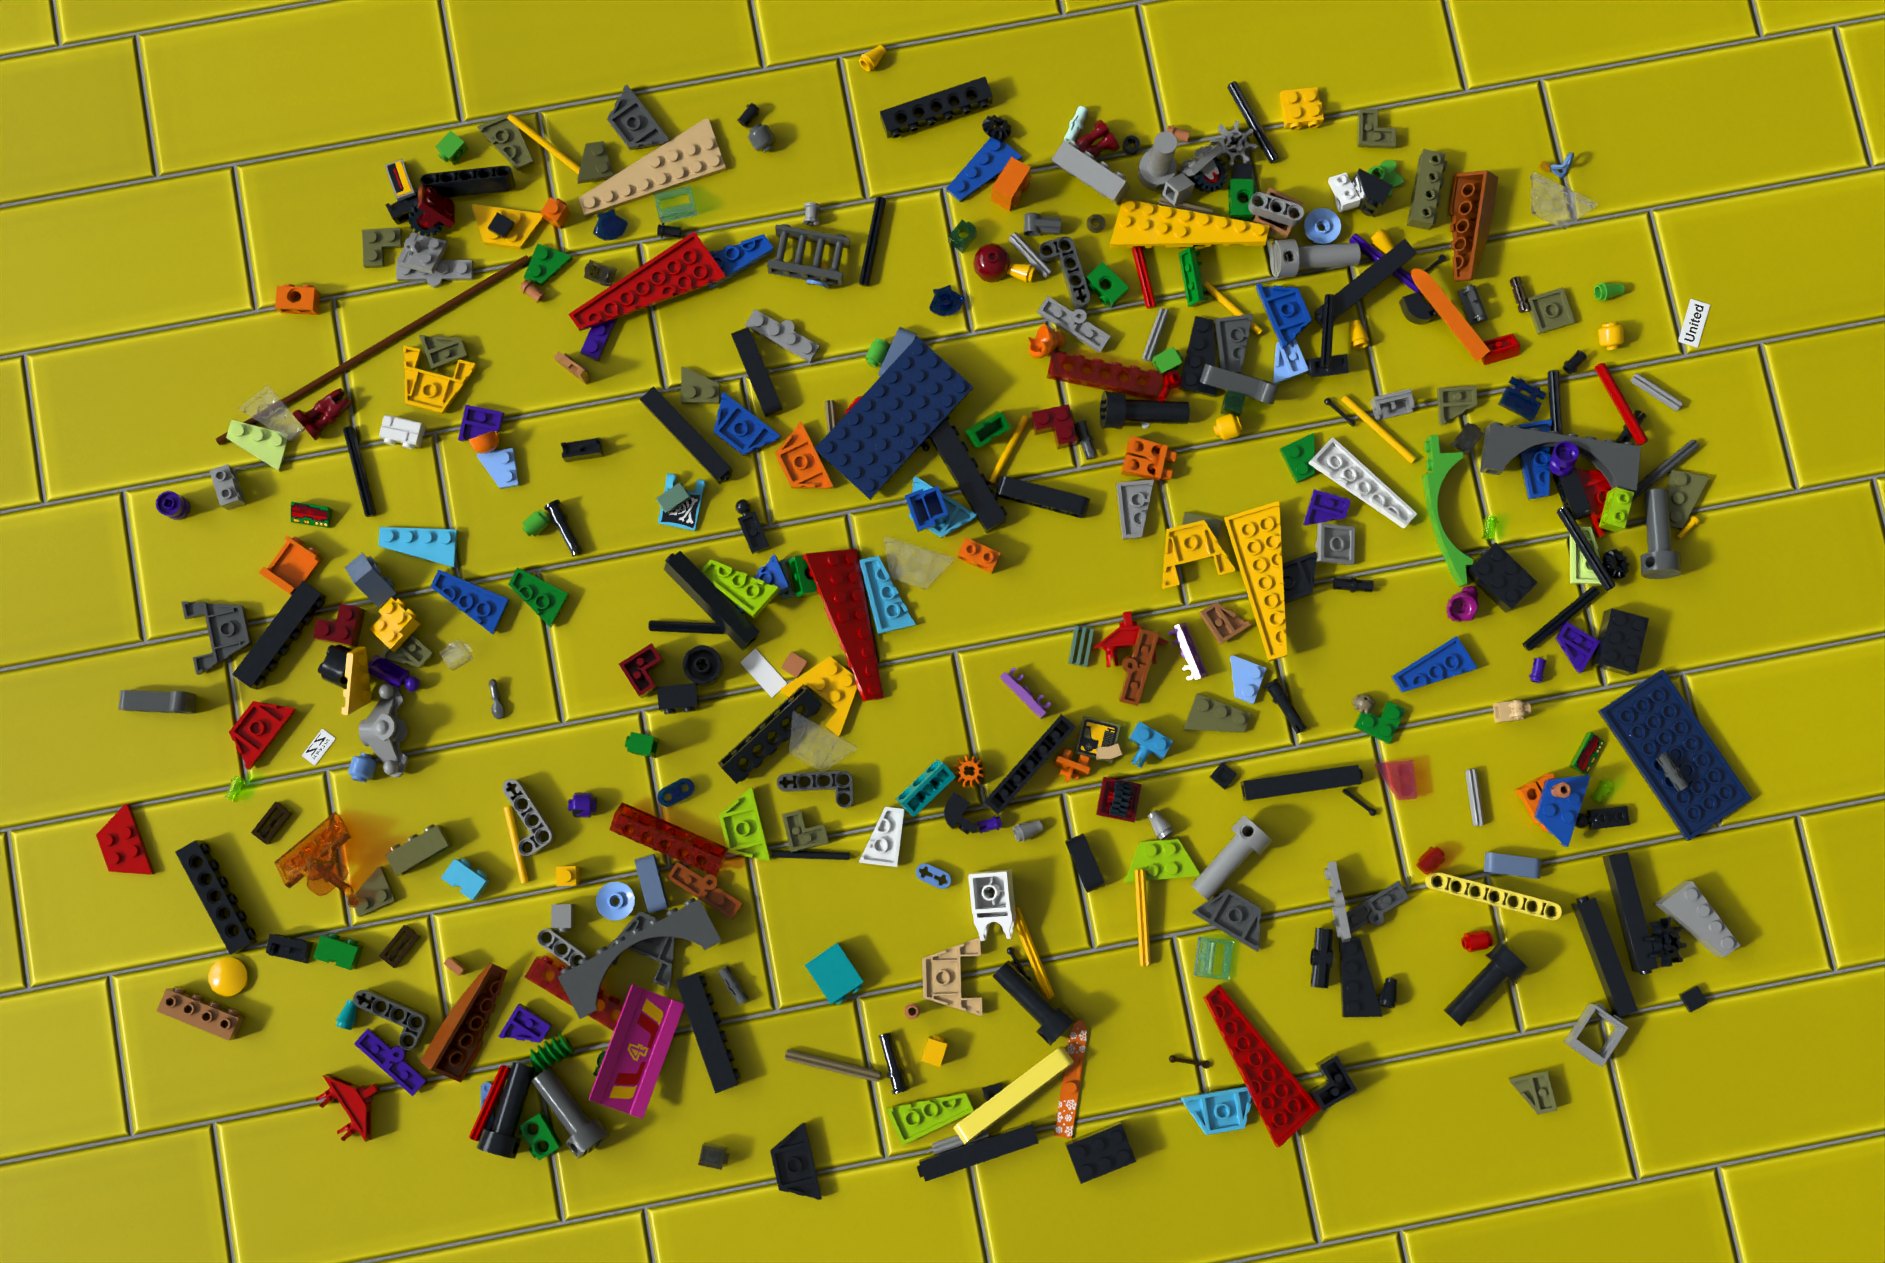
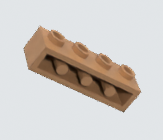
M179 986L165 990L157 1012L229 1041L237 1038L245 1016L240 1015V1011L233 1008L228 1010L222 1008V1004L216 1001H205L204 997L199 994L193 993L190 995L185 993L186 989Z

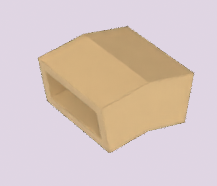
M1118 744L1096 748V760H1111L1122 755Z

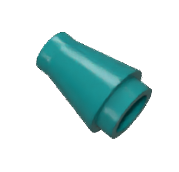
M347 1000L336 1019L337 1027L352 1030V1027L355 1026L357 1006L354 1004V1001Z

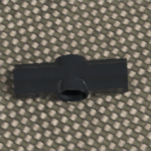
M1315 927L1314 948H1312L1310 955V964L1312 966L1311 987L1328 988L1330 968L1333 964V950H1331L1333 929Z

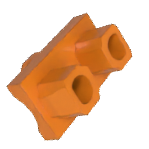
M1064 748L1054 763L1055 766L1061 768L1059 774L1066 776L1064 782L1068 783L1070 778L1078 780L1079 775L1087 777L1090 771V757L1080 755L1078 762L1071 761L1073 751Z

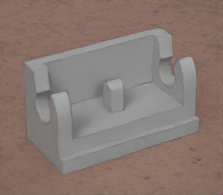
M1411 389L1376 396L1370 401L1375 421L1413 412L1412 408H1415Z

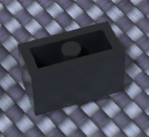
M696 683L657 687L659 710L664 712L665 715L675 714L676 710L694 712L695 708H700L698 685Z

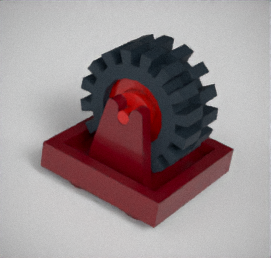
M422 184L418 189V202L416 201L409 211V224L415 233L420 231L421 236L427 233V237H430V233L433 236L436 235V231L439 233L444 225L449 228L452 227L455 223V204L448 197L438 194L432 187Z
M1103 777L1096 815L1134 823L1142 784Z

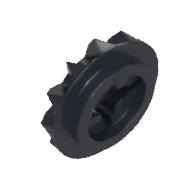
M993 115L992 117L987 116L983 121L982 128L989 137L996 140H1004L1010 136L1011 125L1008 124V120H1003L1002 117L997 118Z
M1613 549L1604 554L1602 563L1611 578L1621 579L1626 577V574L1629 572L1627 567L1630 564L1626 562L1627 557L1623 556V551ZM1616 561H1618V562H1619L1618 566H1615V567H1614Z

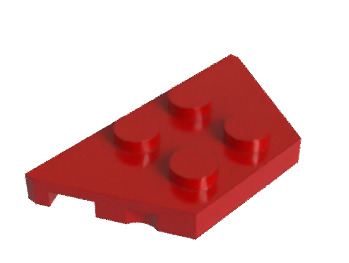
M1576 468L1591 508V515L1589 516L1597 538L1602 537L1607 530L1599 528L1607 493L1611 490V486L1602 472Z
M253 701L232 727L229 734L236 743V749L241 754L245 762L244 765L248 770L253 768L297 711L295 708Z
M125 804L96 834L108 871L155 874L130 804Z

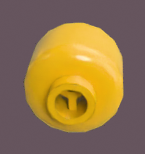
M1618 322L1602 324V327L1598 329L1600 346L1607 347V350L1618 349V345L1625 341L1623 326L1618 325Z
M1233 413L1217 418L1216 425L1213 426L1216 436H1221L1224 441L1239 436L1240 430H1243L1239 416H1235Z

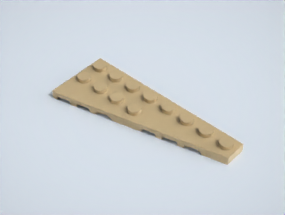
M709 118L697 123L579 197L584 216L588 217L725 171L726 167Z

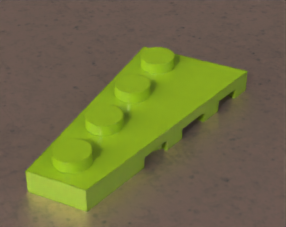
M712 559L701 570L721 593L753 618H756L780 591L779 587L775 585H769L763 580L750 577L746 573L733 570L731 567Z

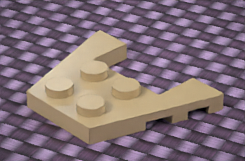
M980 938L922 958L924 999L982 1016V997H961L960 963L961 956H981Z

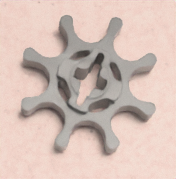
M1235 121L1234 130L1227 131L1222 124L1219 125L1218 132L1222 134V138H1212L1210 141V145L1218 144L1222 151L1215 157L1217 159L1221 156L1227 157L1229 159L1228 168L1230 169L1234 164L1233 160L1236 158L1241 159L1244 164H1248L1249 158L1245 155V151L1251 150L1255 152L1257 149V144H1250L1246 139L1252 135L1253 129H1249L1246 133H1241L1238 130L1239 121Z

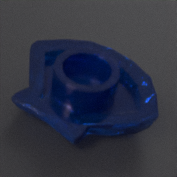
M615 209L598 213L599 219L593 234L605 241L617 239L625 232L628 222L616 215Z
M951 285L934 289L933 293L935 296L929 308L932 313L939 316H951L961 309L964 297L952 291Z

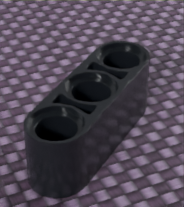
M1574 467L1572 473L1567 476L1553 474L1563 506H1567L1574 519L1578 520L1590 516L1591 508L1576 468Z
M1082 833L1066 840V846L1086 892L1089 893L1105 886L1103 877L1084 834Z

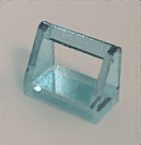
M691 186L654 194L661 224L698 215ZM686 194L689 195L690 203L665 209L661 208V200Z
M1198 936L1194 976L1229 980L1233 941ZM1216 943L1225 944L1222 975L1212 974Z

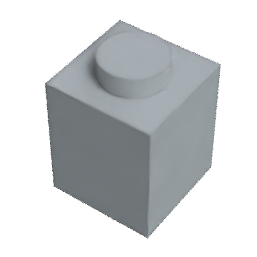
M1181 173L1166 181L1162 195L1176 206L1191 198L1195 184Z
M552 904L551 928H557V932H569V928H574L575 904Z

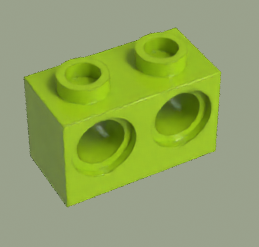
M1618 487L1608 491L1599 528L1616 533L1625 529L1634 492Z

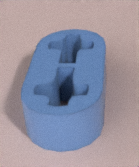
M920 864L916 869L918 879L937 888L945 889L951 883V877L948 873L929 864ZM928 867V872L932 873L933 876L929 877L926 875L922 878L919 869ZM937 875L941 877L942 875H945V879L948 880V883H943L942 886L938 885L939 881L934 879V876Z

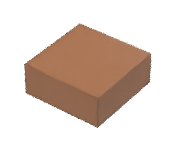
M791 652L781 668L798 678L808 662Z
M448 957L443 963L458 976L463 975L468 969L454 957Z

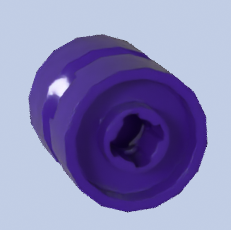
M1568 441L1556 444L1549 461V468L1553 474L1567 476L1572 473L1579 456L1578 447Z
M173 491L161 493L156 500L157 510L173 520H182L190 513L189 501Z

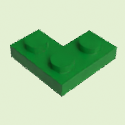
M1387 701L1380 717L1362 712L1359 714L1354 728L1386 744H1390L1406 709Z

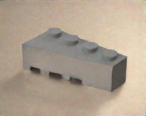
M1063 141L1053 156L1052 161L1074 177H1078L1087 186L1093 187L1102 196L1110 198L1118 206L1130 188L1125 181L1126 177L1118 171L1115 174L1109 170L1110 166L1101 161L1099 164L1094 161L1095 157L1089 152L1085 151V153L1079 151V146L1074 142L1070 141L1067 143Z
M1693 881L1681 882L1653 903L1656 907L1663 910L1668 917L1682 926L1687 933L1694 936L1699 943L1715 956L1726 957L1740 946Z

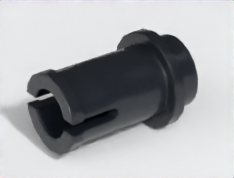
M753 103L747 104V109L737 119L745 128L748 127L755 116L759 115L760 109Z
M662 223V225L658 224L657 236L680 239L681 227L667 226L665 223Z
M1577 350L1569 361L1564 362V371L1568 374L1575 373L1578 366L1587 359L1586 354Z

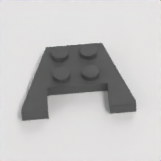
M182 602L185 619L188 620L205 615L212 653L193 657L197 675L207 672L252 644L244 606Z
M640 911L614 941L623 936L625 939L631 937V932L641 926L643 929L649 927V922L656 919V917ZM676 937L650 938L628 948L660 962L661 964L653 982L670 989ZM614 941L610 944L608 949L615 945ZM619 955V956L617 957V959L612 963L613 965H616V964H617L620 955Z

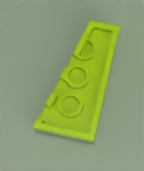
M966 1092L886 1108L902 1146L974 1112Z

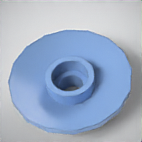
M1326 208L1314 209L1307 215L1304 221L1305 234L1311 241L1317 244L1331 243L1337 238L1341 230L1339 217L1335 212ZM1318 226H1322L1324 230L1320 231Z
M610 882L599 890L596 897V906L604 918L621 920L632 912L635 906V896L627 884ZM615 897L620 899L618 905H615L613 902Z

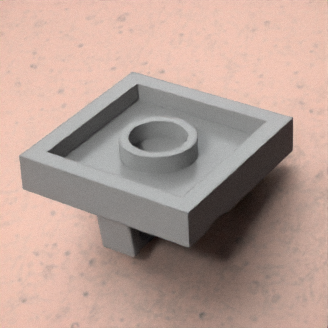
M412 232L410 237L406 239L404 248L397 259L398 266L434 274L448 247L447 241L425 235L421 236Z
M1326 523L1318 524L1317 541L1315 542L1317 562L1354 565L1355 527Z

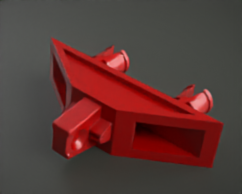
M1131 611L1123 613V622H1119L1118 629L1092 648V650L1103 649L1105 651L1107 668L1111 667V658L1114 667L1119 666L1117 650L1119 648L1135 646L1141 626H1137V621H1132ZM1158 637L1156 646L1167 645L1169 642ZM1155 651L1152 657V664H1157Z
M330 1074L322 1075L330 1088L315 1098L318 1101L326 1097L319 1106L324 1108L328 1103L337 1098L351 1119L350 1123L337 1130V1134L348 1131L341 1140L345 1141L356 1132L360 1133L365 1142L371 1140V1102L373 1101L371 1096L380 1090L378 1085L375 1083L366 1089L364 1085L360 1087Z

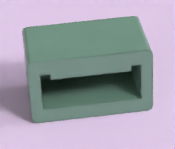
M679 482L657 497L656 500L664 512L669 514L692 497L683 484Z

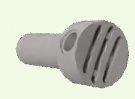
M1171 132L1159 133L1155 137L1152 150L1145 153L1141 158L1137 172L1141 184L1149 190H1163L1166 181L1175 176L1177 166L1173 156L1177 147V138Z
M1295 239L1274 240L1270 249V266L1275 278L1295 277L1299 269L1358 266L1361 258L1358 243L1298 246Z
M1242 815L1231 828L1236 835L1191 884L1208 901L1253 851L1261 855L1273 841L1245 815Z

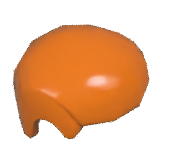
M493 431L469 439V442L474 451L480 454H487L497 448L500 443V437L497 431H495V434Z

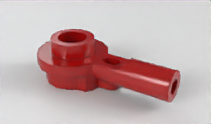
M1169 370L1163 378L1164 388L1158 396L1160 401H1165L1171 389L1178 388L1181 385V376L1177 371Z

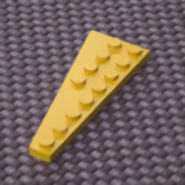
M1123 198L1110 241V248L1115 249V247L1127 246V248H1133V246H1145V248L1165 246V248L1193 247V245L1211 247V245L1223 244V246H1230L1231 244L1265 246L1270 226Z
M1277 501L1224 517L1269 662L1287 657L1280 506Z

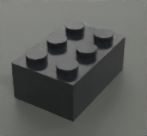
M1497 543L1489 546L1473 562V565L1466 570L1467 576L1504 612L1513 609L1538 583Z
M1613 608L1604 611L1597 639L1600 643L1594 651L1591 666L1626 676L1636 674L1649 618Z
M1120 1121L1065 1142L1081 1184L1136 1162Z

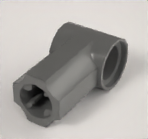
M1027 213L1024 215V235H1060L1061 218L1042 217L1037 213Z

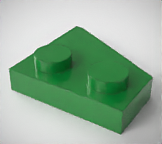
M537 244L524 279L543 286L549 281L551 276L556 275L564 264L572 260V256Z
M1313 433L1280 448V452L1296 483L1315 474V468L1309 464L1310 460L1314 457Z

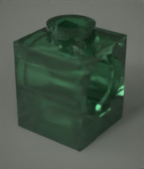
M962 219L948 236V243L963 253L976 238V227L971 222L966 223ZM965 232L968 234V237L961 238L959 234Z
M1227 390L1223 398L1220 414L1227 415L1233 413L1235 416H1240L1246 395Z

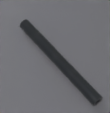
M772 850V858L849 860L850 852L797 851L791 853L790 850Z

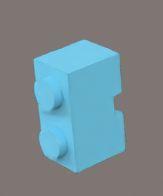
M464 858L461 860L454 859L441 879L453 887L460 886L462 888L460 890L461 893L471 900H477L490 882L486 878L488 875L480 869L476 871L471 868L472 864Z

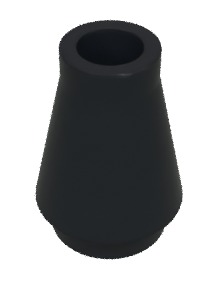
M1392 978L1385 979L1378 998L1380 1006L1395 1008V1005L1398 1004L1397 980Z

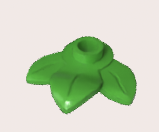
M1383 161L1379 166H1374L1368 171L1371 175L1378 174L1379 179L1393 185L1392 188L1398 187L1404 182V179L1394 171L1397 164L1395 161ZM1392 188L1387 197L1392 196Z

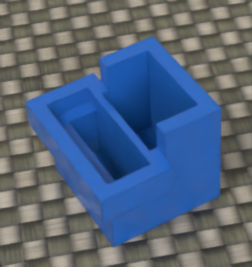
M939 486L925 491L921 489L905 495L917 532L949 520V514Z

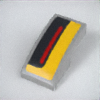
M403 159L385 165L398 201L416 195Z

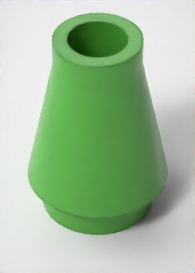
M1601 282L1595 286L1594 296L1597 300L1605 301L1622 295L1625 290L1622 283Z

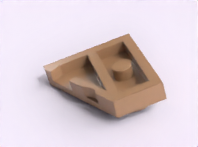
M559 351L554 356L557 363L583 383L587 384L591 378L587 374L589 371L584 366L573 362L574 359L565 353L563 355Z
M1217 602L1199 612V615L1219 645L1251 625L1250 622L1247 620L1243 621L1234 612L1226 610L1224 606Z

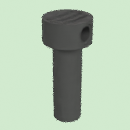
M1663 488L1647 490L1644 492L1648 553L1640 556L1641 575L1648 579H1667L1679 576L1681 574V558L1679 552L1672 551L1668 490Z
M552 1067L544 1070L533 1079L532 1083L571 1135L566 1144L577 1159L590 1153L610 1136V1132L599 1118L592 1121L588 1118Z

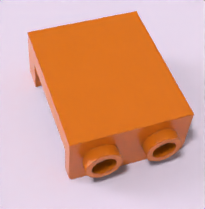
M286 536L284 538L287 540L285 545L269 567H263L259 574L292 595L302 581L307 582L323 559L318 556L319 552L312 547L307 549L302 546L304 542L296 536L293 538Z

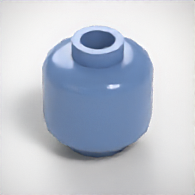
M361 753L360 756L352 758L348 773L352 776L351 779L366 783L367 780L373 778L377 763L372 759V755Z

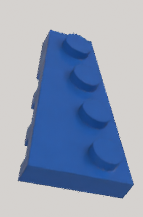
M990 137L950 183L946 191L959 202H962L979 190L981 186L987 182L989 183L1000 174L1011 156L1018 161L1022 160V156L1003 140H996Z

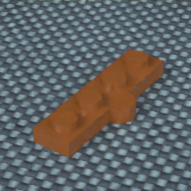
M1140 627L1132 656H1127L1122 661V667L1127 673L1119 697L1120 702L1139 705L1159 632Z
M678 861L667 876V879L731 920L734 919L743 904L717 887L718 879L716 876L706 875L703 878Z

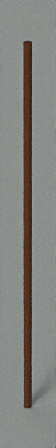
M525 255L243 423L257 424L529 263L530 259ZM228 432L216 438L219 445L228 441L226 438Z

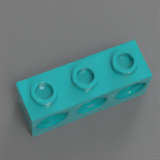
M937 759L896 800L910 815L915 817L956 776L943 762Z

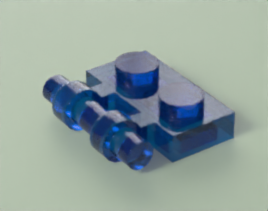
M1512 376L1508 383L1515 387L1514 389L1509 386L1506 387L1498 405L1533 421L1542 404L1535 399L1538 397L1543 400L1546 393L1541 391L1539 387H1533L1525 383V380ZM1521 389L1530 393V396L1528 397L1520 393Z

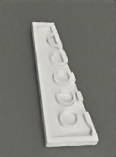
M1334 437L1310 460L1309 464L1316 470L1335 481L1403 529L1417 515L1411 507Z

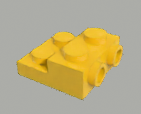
M1318 87L1280 92L1284 129L1316 128L1322 124L1324 117L1322 102L1319 101Z
M391 597L378 611L382 616L370 627V630L391 651L395 652L418 628L420 623L415 619L417 615L409 608L405 609L407 605L399 598L394 600Z

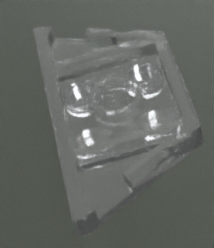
M1534 171L1530 176V180H1532L1531 213L1564 230L1598 205L1597 202Z
M884 536L890 579L927 589L954 562L955 558Z
M793 711L789 747L791 755L824 772L834 763L843 760V757L849 753L857 751L858 747Z

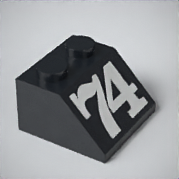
M1360 168L1351 181L1360 198V205L1357 208L1363 214L1375 217L1393 185Z

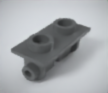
M1470 284L1465 286V289L1457 291L1470 326L1488 320L1475 285L1472 286Z

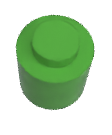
M876 338L866 354L867 364L874 368L882 366L890 344Z
M540 509L522 522L524 524L522 529L529 537L532 534L536 537L548 526L551 520Z

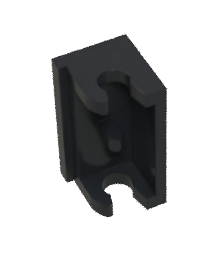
M419 187L416 188V195L397 201L392 205L389 203L385 204L397 225L409 219L411 206H414L416 201L418 202Z
M1347 354L1331 356L1330 368H1321V357L1305 360L1309 368L1307 375L1311 376V378L1349 373Z
M599 437L561 443L563 448L562 458L565 462L604 457L602 441Z
M269 934L266 953L271 956L307 964L314 942L280 934Z

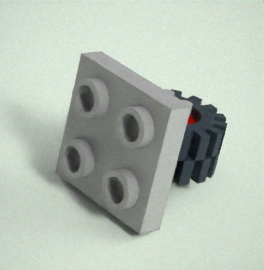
M1218 144L1208 145L1205 148L1203 146L1194 152L1195 156L1191 160L1187 159L1180 165L1182 168L1177 171L1178 174L1183 173L1186 177L1194 176L1192 182L1196 183L1195 187L1200 188V191L1211 192L1222 188L1221 185L1226 183L1224 179L1228 178V175H1225L1228 169H1224L1226 164L1221 163L1222 160L1215 157L1222 149Z

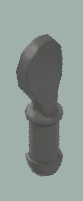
M491 679L489 686L492 695L491 700H494L491 710L496 719H501L505 715L504 707L499 700L501 696L499 695L498 683L495 679Z

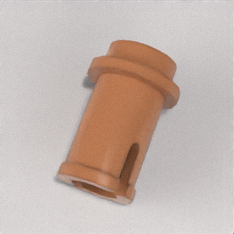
M1168 125L1167 132L1174 134L1177 140L1187 143L1190 131L1176 128L1174 125Z
M525 280L520 286L522 293L528 294L537 303L545 296V293L534 286L531 280Z
M1565 782L1558 783L1552 786L1554 789H1551V793L1555 797L1566 798L1571 793V787Z
M910 1003L905 1007L904 1011L907 1018L915 1019L919 1016L920 1008L918 1005ZM915 1008L916 1012L914 1014H910L909 1009Z

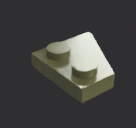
M604 141L585 144L577 184L613 177Z
M681 367L682 404H720L719 383L686 367Z
M1476 386L1437 388L1439 425L1447 423V421L1477 405Z
M411 634L395 652L386 647L379 656L384 659L422 668L434 653Z
M1547 1070L1509 1078L1511 1084L1537 1114L1557 1111Z

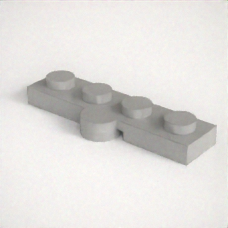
M440 260L434 274L398 266L397 263L396 279L397 281H427L433 288L440 287L443 284V280H473V261Z
M1047 296L1037 311V314L1098 353H1101L1111 337L1091 323L1086 322L1087 315L1084 310L1076 309L1072 312L1049 296Z
M755 309L745 324L750 330L809 363L812 362L820 348L818 344L796 333L793 322L785 320L780 324Z
M1336 861L1328 862L1324 873L1326 880H1330L1331 887L1328 888L1330 899L1334 900L1335 906L1332 907L1333 917L1338 919L1339 926H1336L1337 937H1341L1342 943L1349 942L1351 940V933Z

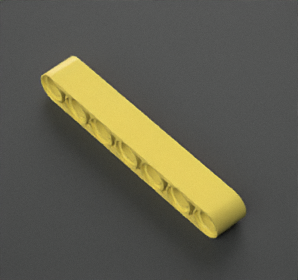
M1430 873L1425 879L1426 886L1431 890L1540 919L1557 920L1562 914L1561 907L1554 902L1444 873ZM1435 876L1440 879V884L1437 887L1433 884ZM1454 881L1459 884V889L1456 892L1452 889ZM1473 886L1478 890V894L1475 897L1471 894ZM1492 891H1494L1497 895V898L1494 902L1490 899V893ZM1511 896H1513L1516 900V903L1513 907L1509 904V898ZM1530 901H1532L1535 905L1533 911H1530L1528 909V903ZM1549 906L1553 908L1552 916H1549L1547 914V908Z
M1063 1046L1059 1047L960 1121L953 1129L965 1145L970 1143L1074 1064L1073 1059Z

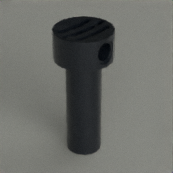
M1103 391L1101 396L1100 425L1102 429H1122L1124 422L1187 425L1189 421V402L1126 399L1123 391Z
M1499 941L1494 949L1485 955L1490 960L1488 965L1444 1009L1461 1027L1508 978L1516 983L1518 978L1525 971L1529 970L1511 950Z
M1009 960L993 975V978L1041 1025L1036 1032L1050 1046L1077 1019L1064 1004L1057 1009Z
M517 1062L512 1063L492 1128L482 1129L477 1149L507 1158H516L521 1138L514 1135L533 1079L534 1067Z

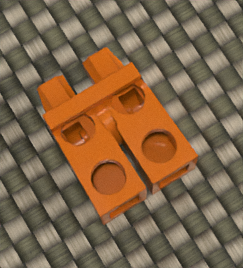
M1131 436L1128 441L1121 475H1132L1148 480L1154 479L1156 482L1160 479L1170 480L1173 469L1163 466L1165 461L1174 463L1177 452L1168 449V445H1161Z
M1546 773L1514 790L1524 803L1533 823L1538 824L1543 832L1548 831L1534 816L1545 781L1556 779L1553 773Z

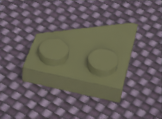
M419 335L432 370L469 357L461 338Z
M382 866L372 873L351 898L358 917L396 901Z

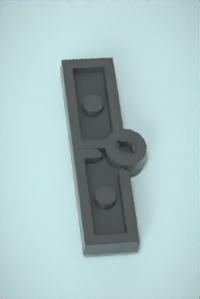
M1396 881L1346 912L1350 933L1368 922L1375 926L1381 925L1384 921L1383 914L1409 898L1399 881ZM1337 918L1332 920L1335 927L1339 926Z

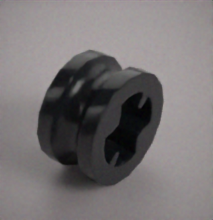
M1136 136L1126 137L1123 142L1124 152L1129 155L1137 153L1140 146L1139 139ZM1128 142H1131V144L1132 142L1135 143L1134 149L1132 147L1128 148Z

